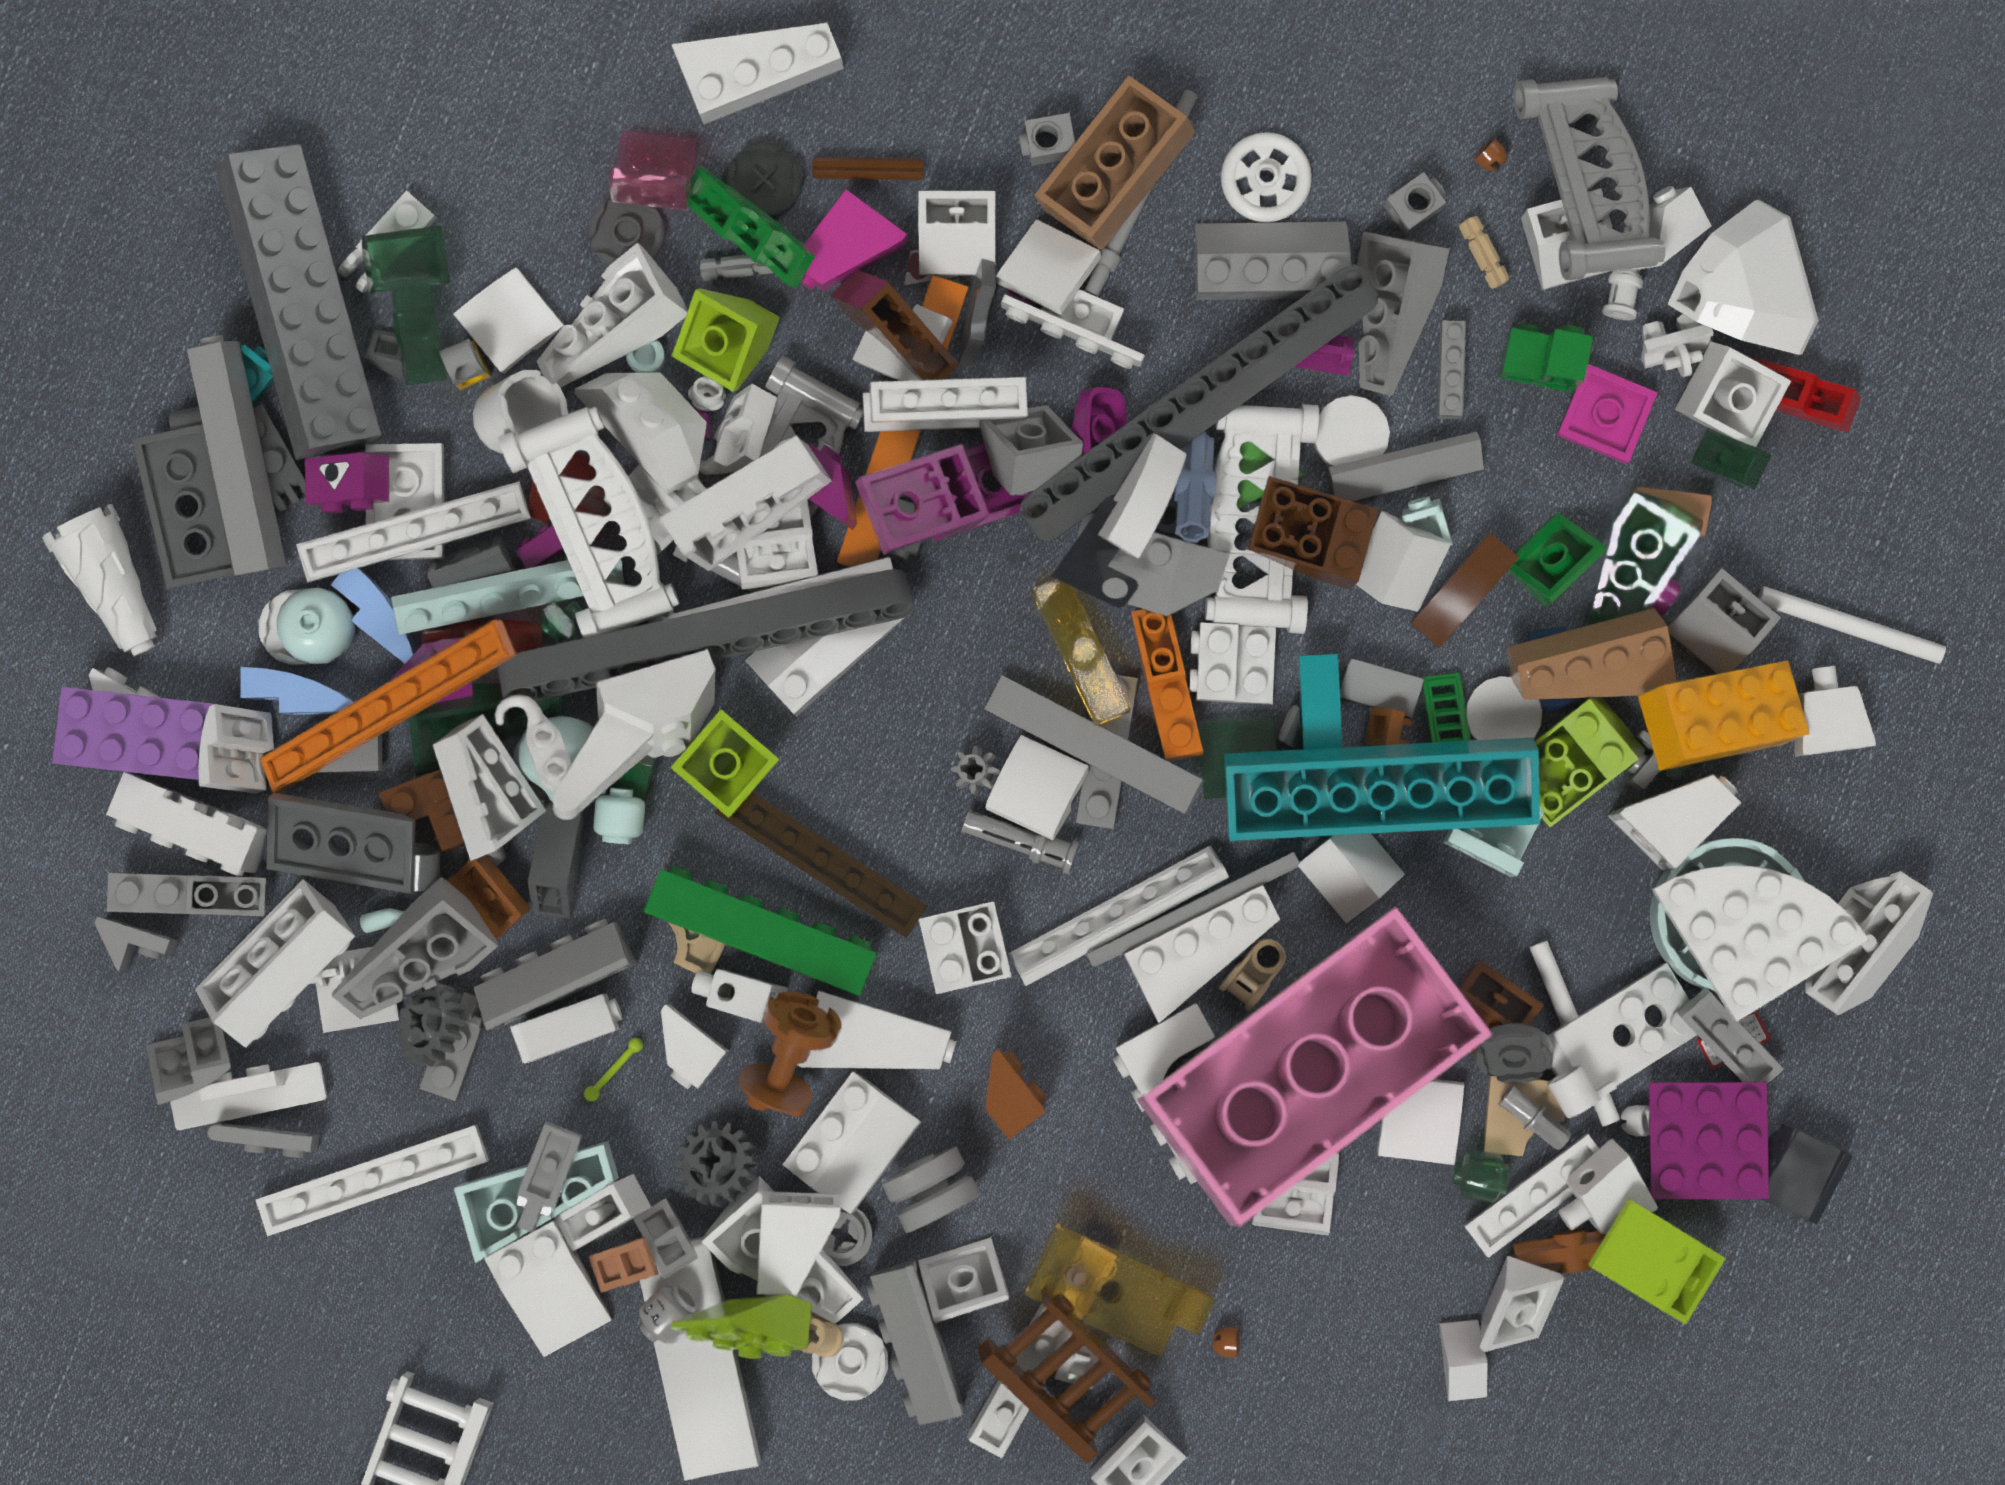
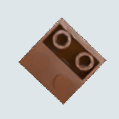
M998 1047L992 1052L985 1110L1010 1140L1046 1112V1108L1042 1103L1047 1100V1097L1034 1080L1027 1084L1018 1073L1024 1068L1012 1051L1009 1049L1003 1053Z

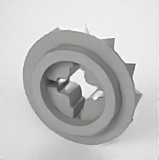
M840 1207V1216L834 1228L839 1229L842 1224H845L847 1219L850 1220L848 1233L858 1242L844 1240L838 1246V1249L834 1250L836 1236L830 1233L822 1247L824 1252L838 1266H847L858 1262L865 1256L871 1246L873 1233L868 1217L858 1208L853 1214H849Z

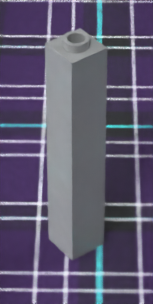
M223 335L200 339L201 346L187 349L234 574L237 576L285 567L284 552L239 341H224Z

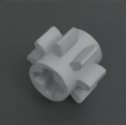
M977 746L973 747L972 754L969 755L958 752L961 760L958 766L951 767V771L959 774L961 778L957 781L956 786L963 789L970 784V791L974 795H979L980 787L986 786L993 789L994 785L991 781L994 775H999L1001 772L991 764L996 756L990 752L982 758L981 748ZM977 764L982 766V773H976L975 777L969 774L970 769H975Z

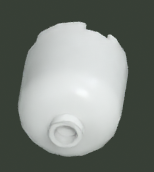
M522 370L487 388L475 402L473 410L474 428L480 440L489 449L503 454L498 437L512 431L518 435L567 415V402L560 386L557 383L551 384L545 377L540 375V371Z

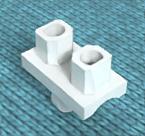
M1682 314L1676 320L1678 332L1666 334L1663 323L1659 321L1645 324L1642 330L1643 350L1641 357L1644 368L1663 364L1665 371L1678 368L1682 377L1690 376L1692 374L1691 364L1703 361L1702 353L1706 352L1710 344L1711 336L1714 334L1713 329L1693 320L1685 314Z

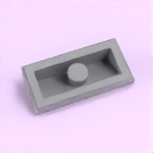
M1350 658L1347 662L1340 687V698L1376 708L1405 712L1404 716L1412 717L1424 679Z

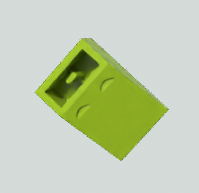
M1588 697L1534 741L1539 755V803L1544 811L1542 819L1549 827H1552L1636 762L1644 753L1645 748L1603 697Z
M1628 1198L1602 1243L1598 1246L1588 1266L1686 1325L1726 1258Z
M788 1294L728 1299L671 1322V1329L686 1333V1339L691 1341L713 1342L712 1347L715 1349L739 1350L738 1356L744 1358L759 1359L762 1353L765 1352L774 1356H790L791 1350H804L808 1347L812 1303Z

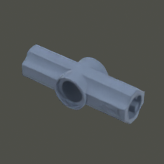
M1205 431L1180 448L1187 455L1174 488L1173 500L1177 501L1175 534L1187 542H1198L1200 539L1208 538L1211 526V505H1213L1216 486V471H1213L1214 439L1209 437Z

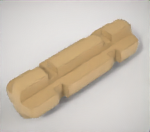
M1473 216L1464 220L1459 225V229L1463 237L1469 239L1468 246L1481 271L1485 270L1486 275L1484 277L1489 286L1494 289L1507 283L1509 275L1504 265L1500 266L1499 261L1501 259L1488 234H1483L1484 227L1479 217Z

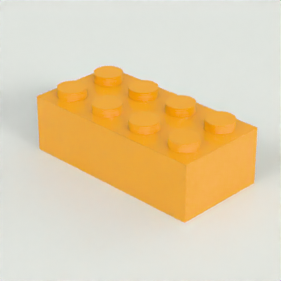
M1788 660L1666 684L1638 696L1659 771L1780 746L1810 734Z

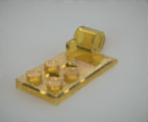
M1057 1223L1024 1292L1026 1296L1043 1303L1040 1290L1045 1286L1055 1295L1061 1292L1074 1306L1075 1310L1073 1313L1084 1323L1160 1357L1176 1325L1200 1335L1216 1301L1211 1295L1182 1280ZM1076 1265L1084 1266L1086 1270L1084 1281L1078 1285L1069 1284L1067 1281L1068 1271ZM1109 1281L1118 1282L1120 1286L1118 1296L1110 1301L1103 1300L1101 1297L1103 1285Z

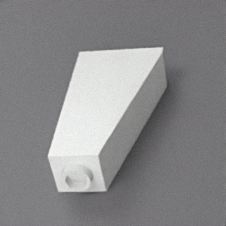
M818 991L816 999L820 1001L817 1007L823 1009L826 1013L829 1007L832 1008L840 1017L842 1028L831 1048L817 1051L811 1050L808 1060L805 1063L797 1064V1066L806 1068L940 1069L943 1061L951 1062L957 1041L950 1039L952 1033L950 1030L827 992Z

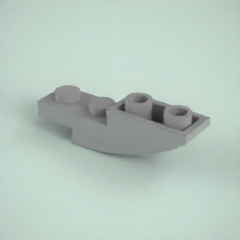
M108 873L107 912L264 916L266 878Z

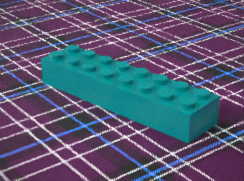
M1533 737L1224 754L1229 841L1540 825L1539 755Z

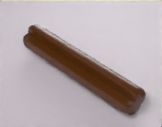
M816 156L812 161V174L816 179L922 180L924 177V162L921 158Z

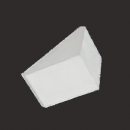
M1478 1319L1439 1323L1448 1401L1487 1397V1358L1485 1352L1479 1348L1480 1326Z

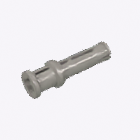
M969 809L961 833H967L997 845L1030 855L1029 859L1033 863L1038 864L1042 861L1062 868L1065 874H1069L1079 846L1078 841L1074 840L1072 843L1058 838L1051 840L1038 833L982 815Z

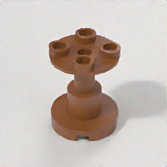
M792 991L781 992L778 994L777 999L773 1000L771 997L768 1000L763 1013V1021L766 1027L775 1035L771 1048L776 1056L773 1064L754 1063L745 1066L740 1071L738 1082L743 1092L748 1095L747 1103L749 1106L759 1111L771 1109L788 1113L795 1117H801L805 1114L807 1107L812 1102V1091L808 1084L795 1074L794 1071L797 1064L805 1063L808 1060L811 1050L817 1051L831 1048L836 1042L842 1028V1022L832 1008L829 1007L826 1013L823 1009L817 1007L820 1000L807 994Z

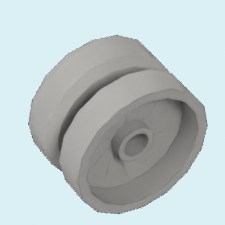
M956 1145L936 1155L932 1153L901 1169V1173L881 1184L890 1202L898 1203L912 1196L915 1197L916 1200L901 1208L897 1215L906 1233L912 1232L949 1214L981 1195L972 1176H962L948 1183L946 1178L960 1171L965 1164Z

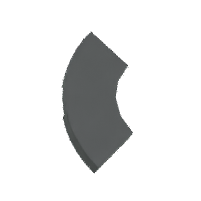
M981 259L972 284L961 332L959 365L972 367L984 343L986 320L996 289V265H994L993 261Z

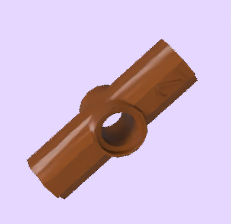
M1586 1229L1554 1233L1549 1238L1511 1243L1512 1258L1554 1272L1558 1271L1560 1274L1590 1270L1592 1268L1588 1264L1606 1234H1601L1598 1230L1586 1232Z

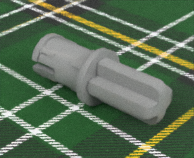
M1511 1086L1500 1099L1498 1105L1505 1108L1525 1125L1523 1129L1526 1131L1531 1129L1556 1150L1563 1148L1570 1139V1131L1547 1114L1544 1105L1537 1106L1517 1090V1087Z

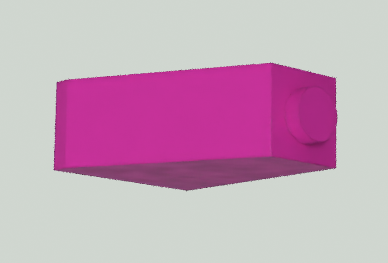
M845 189L804 244L816 257L800 283L811 290L816 285L822 291H825L847 279L856 270L862 271L904 248L908 242L907 234Z

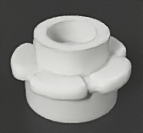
M704 376L698 378L693 386L690 387L688 397L692 400V405L696 409L716 411L723 406L726 393L722 385Z

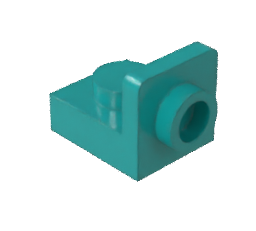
M243 344L240 349L243 353L242 358L254 408L273 384L274 379L266 351L259 345L252 350Z

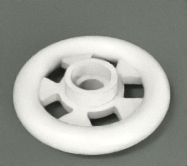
M1256 133L1243 138L1228 152L1221 169V185L1229 204L1242 216L1258 222H1274L1292 215L1305 202L1311 187V168L1306 155L1291 139L1276 133ZM1273 149H1277L1288 156L1284 165L1269 158ZM1254 150L1260 159L1255 161L1250 168H1247L1241 160L1245 155ZM1264 170H1268L1273 174L1274 179L1271 182H1264L1260 179L1259 174ZM1285 174L1296 176V185L1293 191L1282 189L1285 182ZM1247 177L1248 185L1252 192L1241 195L1236 181ZM1276 195V206L1260 207V196Z

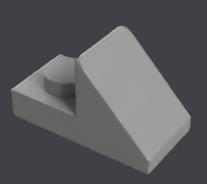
M97 916L94 923L118 972H127L129 970L136 946H140L139 954L160 960L162 954L174 955L178 943L177 939L106 916Z

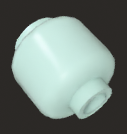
M610 788V795H602L596 799L594 831L602 835L603 842L632 844L633 838H637L643 833L645 802L640 798L633 797V789Z

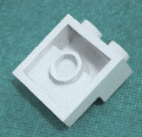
M1200 623L1199 631H1192L1191 654H1198L1197 669H1190L1189 692H1196V701L1272 705L1276 627Z

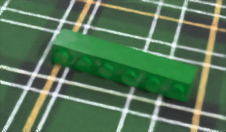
M671 865L669 872L660 869L644 913L860 996L876 956V952L869 950L872 943L850 935L847 942L834 936L836 929L814 921L812 928L798 923L800 915L780 907L776 914L762 909L764 901L744 893L740 900L726 895L728 887L707 879L705 886L690 881L692 873Z

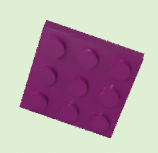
M1648 1082L1650 1194L1653 1199H1769L1767 1082Z

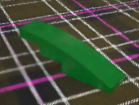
M698 166L681 199L719 236L733 241L754 262L765 264L787 286L797 288L816 256L791 233L747 198L705 168Z

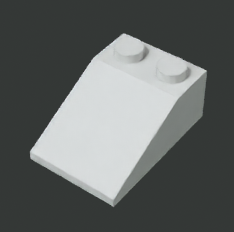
M555 1220L484 1258L503 1295L543 1357L613 1320L576 1250L571 1251Z

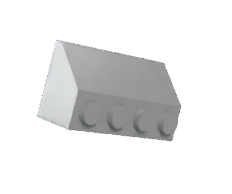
M1347 222L1195 224L1196 300L1301 299L1339 270L1351 265Z
M606 918L585 927L587 935L573 940L572 936L568 935L550 944L553 951L540 957L536 951L515 960L518 967L504 973L500 967L480 976L483 983L473 988L486 1029L492 1030L503 1027L636 965L635 958L618 922L608 924Z
M916 1259L871 1273L872 1283L866 1285L872 1306L880 1305L884 1320L878 1321L879 1328L885 1344L889 1342L893 1344L896 1357L890 1358L897 1381L901 1379L905 1381L908 1394L903 1395V1400L909 1417L916 1416L919 1425L962 1416L964 1404L938 1325L934 1323Z

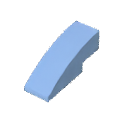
M361 568L340 573L331 586L360 608L351 621L403 663H406L417 649L410 633L398 634L392 601Z
M241 667V698L246 700H279V713L285 715L335 714L355 702L346 695L322 683L292 673L266 668Z

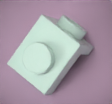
M1429 496L1418 498L1408 503L1409 508L1403 509L1402 517L1404 523L1417 526L1451 542V545H1453L1440 499L1431 501Z

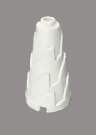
M109 504L104 510L106 516L99 507L56 527L59 531L55 535L56 540L50 531L42 539L49 552H53L66 575L78 587L88 605L99 615L119 649L122 648L124 652L131 650L133 656H137L155 647L152 640L157 637L155 633L157 629L141 593L140 581L131 561L128 544L118 523L120 519L113 505Z

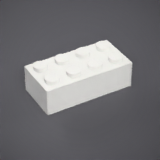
M303 879L195 990L213 1023L246 1048L253 1040L259 1039L267 1031L269 1024L281 1012L288 1010L293 1005L296 996L308 984L314 983L321 976L323 969L335 956H339L346 951L355 935L336 906Z

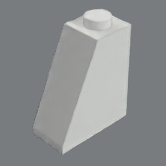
M606 993L510 1028L523 1064L620 1030L618 1021L623 1020L616 999L609 1000Z
M762 1191L757 1294H765V1296L797 1295L840 1216V1195Z

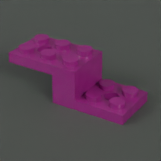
M961 444L860 477L855 481L883 554L933 538L934 542H938L1020 514V505L1023 499L1033 492L1030 491L1024 495H1010L997 480L996 492L985 489L982 485V475L989 474L993 476L985 444L964 450ZM900 495L908 496L913 501V514L904 513L899 508L898 497Z

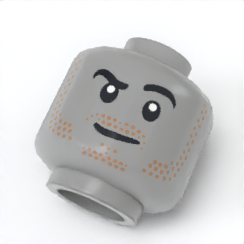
M662 1286L640 1307L639 1315L642 1321L640 1329L652 1342L659 1340L665 1344H673L685 1333L671 1329V1322L695 1313L697 1304L682 1287Z

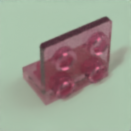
M623 131L620 136L616 168L611 167L609 187L611 202L687 210L696 153V140Z

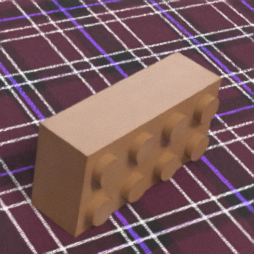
M1128 76L1034 196L1047 213L1102 252L1196 132L1186 115L1134 78Z

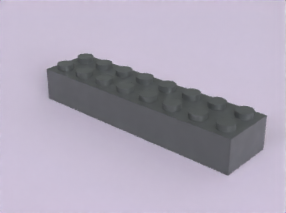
M296 144L228 154L215 170L295 459L299 460L363 448L380 437L381 432L301 145Z

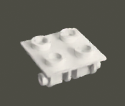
M372 947L345 951L343 954L335 956L323 969L321 976L312 983H316L323 1033L400 1020L397 1003L359 1019L332 997V992Z

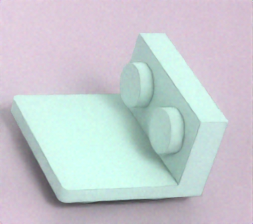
M1540 811V820H1541V818H1542V816H1543V813ZM1538 825L1449 829L1442 843L1509 877H1515L1524 863L1520 860Z

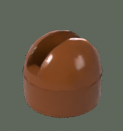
M1493 138L1475 155L1473 160L1486 171L1499 170L1498 163L1502 165L1506 163L1507 153L1504 146L1496 138Z
M1238 1326L1219 1328L1212 1337L1215 1341L1212 1343L1213 1350L1221 1357L1238 1358L1240 1353Z

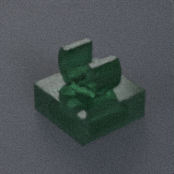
M553 601L542 610L537 623L556 644L574 641L579 631L576 626L575 613L583 609L573 601L561 610Z

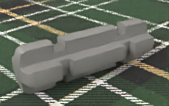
M747 254L721 257L720 261H716L715 258L702 259L700 261V273L704 281L718 280V276L728 279L754 276V272H759V275L773 273L765 264L754 262Z

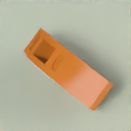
M1146 609L1131 611L1146 685L1164 758L1168 762H1174L1203 755V748L1172 616H1165Z

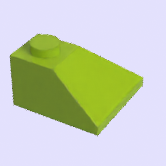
M700 288L696 289L672 357L732 392L737 391L768 351L780 317L749 299Z

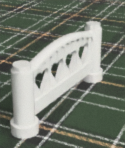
M1302 404L1301 409L1240 405L1216 422V429L1223 430L1225 438L1214 471H1216V486L1213 505H1211V526L1207 538V546L1228 553L1229 557L1219 590L1215 592L1214 598H1206L1205 620L1221 624L1287 628L1288 633H1305L1308 601L1307 596L1291 595L1293 569L1248 549L1241 551L1235 547L1234 540L1239 534L1235 529L1237 520L1245 518L1255 525L1260 507L1258 506L1249 512H1241L1237 508L1236 503L1238 498L1241 497L1237 487L1242 480L1250 481L1263 492L1268 476L1298 484L1300 442L1316 443L1319 427L1318 405ZM1244 442H1251L1274 459V461L1251 474H1244L1239 469V462L1244 458L1240 453V446ZM1243 556L1267 575L1243 589H1238L1232 583V577L1236 573L1233 568V561L1236 557Z
M596 406L590 409L588 407L582 408L518 435L512 431L498 437L503 455L511 471L515 473L525 468L529 469L589 608L575 613L583 638L630 628L672 611L674 606L680 604L672 583L664 585L660 581L655 542L641 500L620 463L598 436V430L603 429L604 424ZM578 450L588 452L590 455L588 464L596 469V476L592 480L561 476L560 473ZM595 485L601 486L605 490L604 500L608 501L612 507L611 512L605 516L575 511L588 490ZM608 521H615L620 525L619 535L623 536L627 542L626 547L621 551L590 546ZM624 556H630L635 560L634 570L642 576L641 582L636 586L605 581L618 561Z

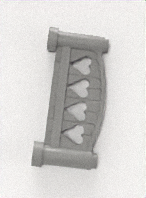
M1607 77L1537 84L1532 79L1517 81L1514 86L1513 99L1518 118L1529 119L1538 116L1573 241L1562 242L1559 248V265L1565 280L1583 279L1586 273L1656 266L1658 262L1665 260L1663 240L1655 239V237H1650L1649 198L1643 167L1625 125L1610 103L1616 102L1618 89L1616 81ZM1593 114L1598 119L1596 127L1602 132V135L1595 137L1569 126L1583 115ZM1600 145L1607 150L1605 159L1610 162L1611 167L1604 169L1578 158L1593 146ZM1610 177L1616 181L1615 191L1620 195L1621 199L1613 201L1588 190L1601 179ZM1619 209L1626 215L1624 223L1628 225L1630 232L1621 233L1597 222L1612 210Z
M782 355L764 388L777 395L778 398L759 458L772 451L781 441L788 438L792 439L796 436L790 424L816 422L822 423L826 427V434L818 439V449L821 450L826 445L840 454L844 431L848 427L856 429L864 415L863 408L860 407L861 403L795 368L796 362ZM807 499L811 520L818 506ZM676 546L673 556L687 563L689 558L684 556L679 547ZM734 552L711 569V571L741 587L737 553ZM770 586L751 588L746 590H748L751 593H754L761 590L769 589Z

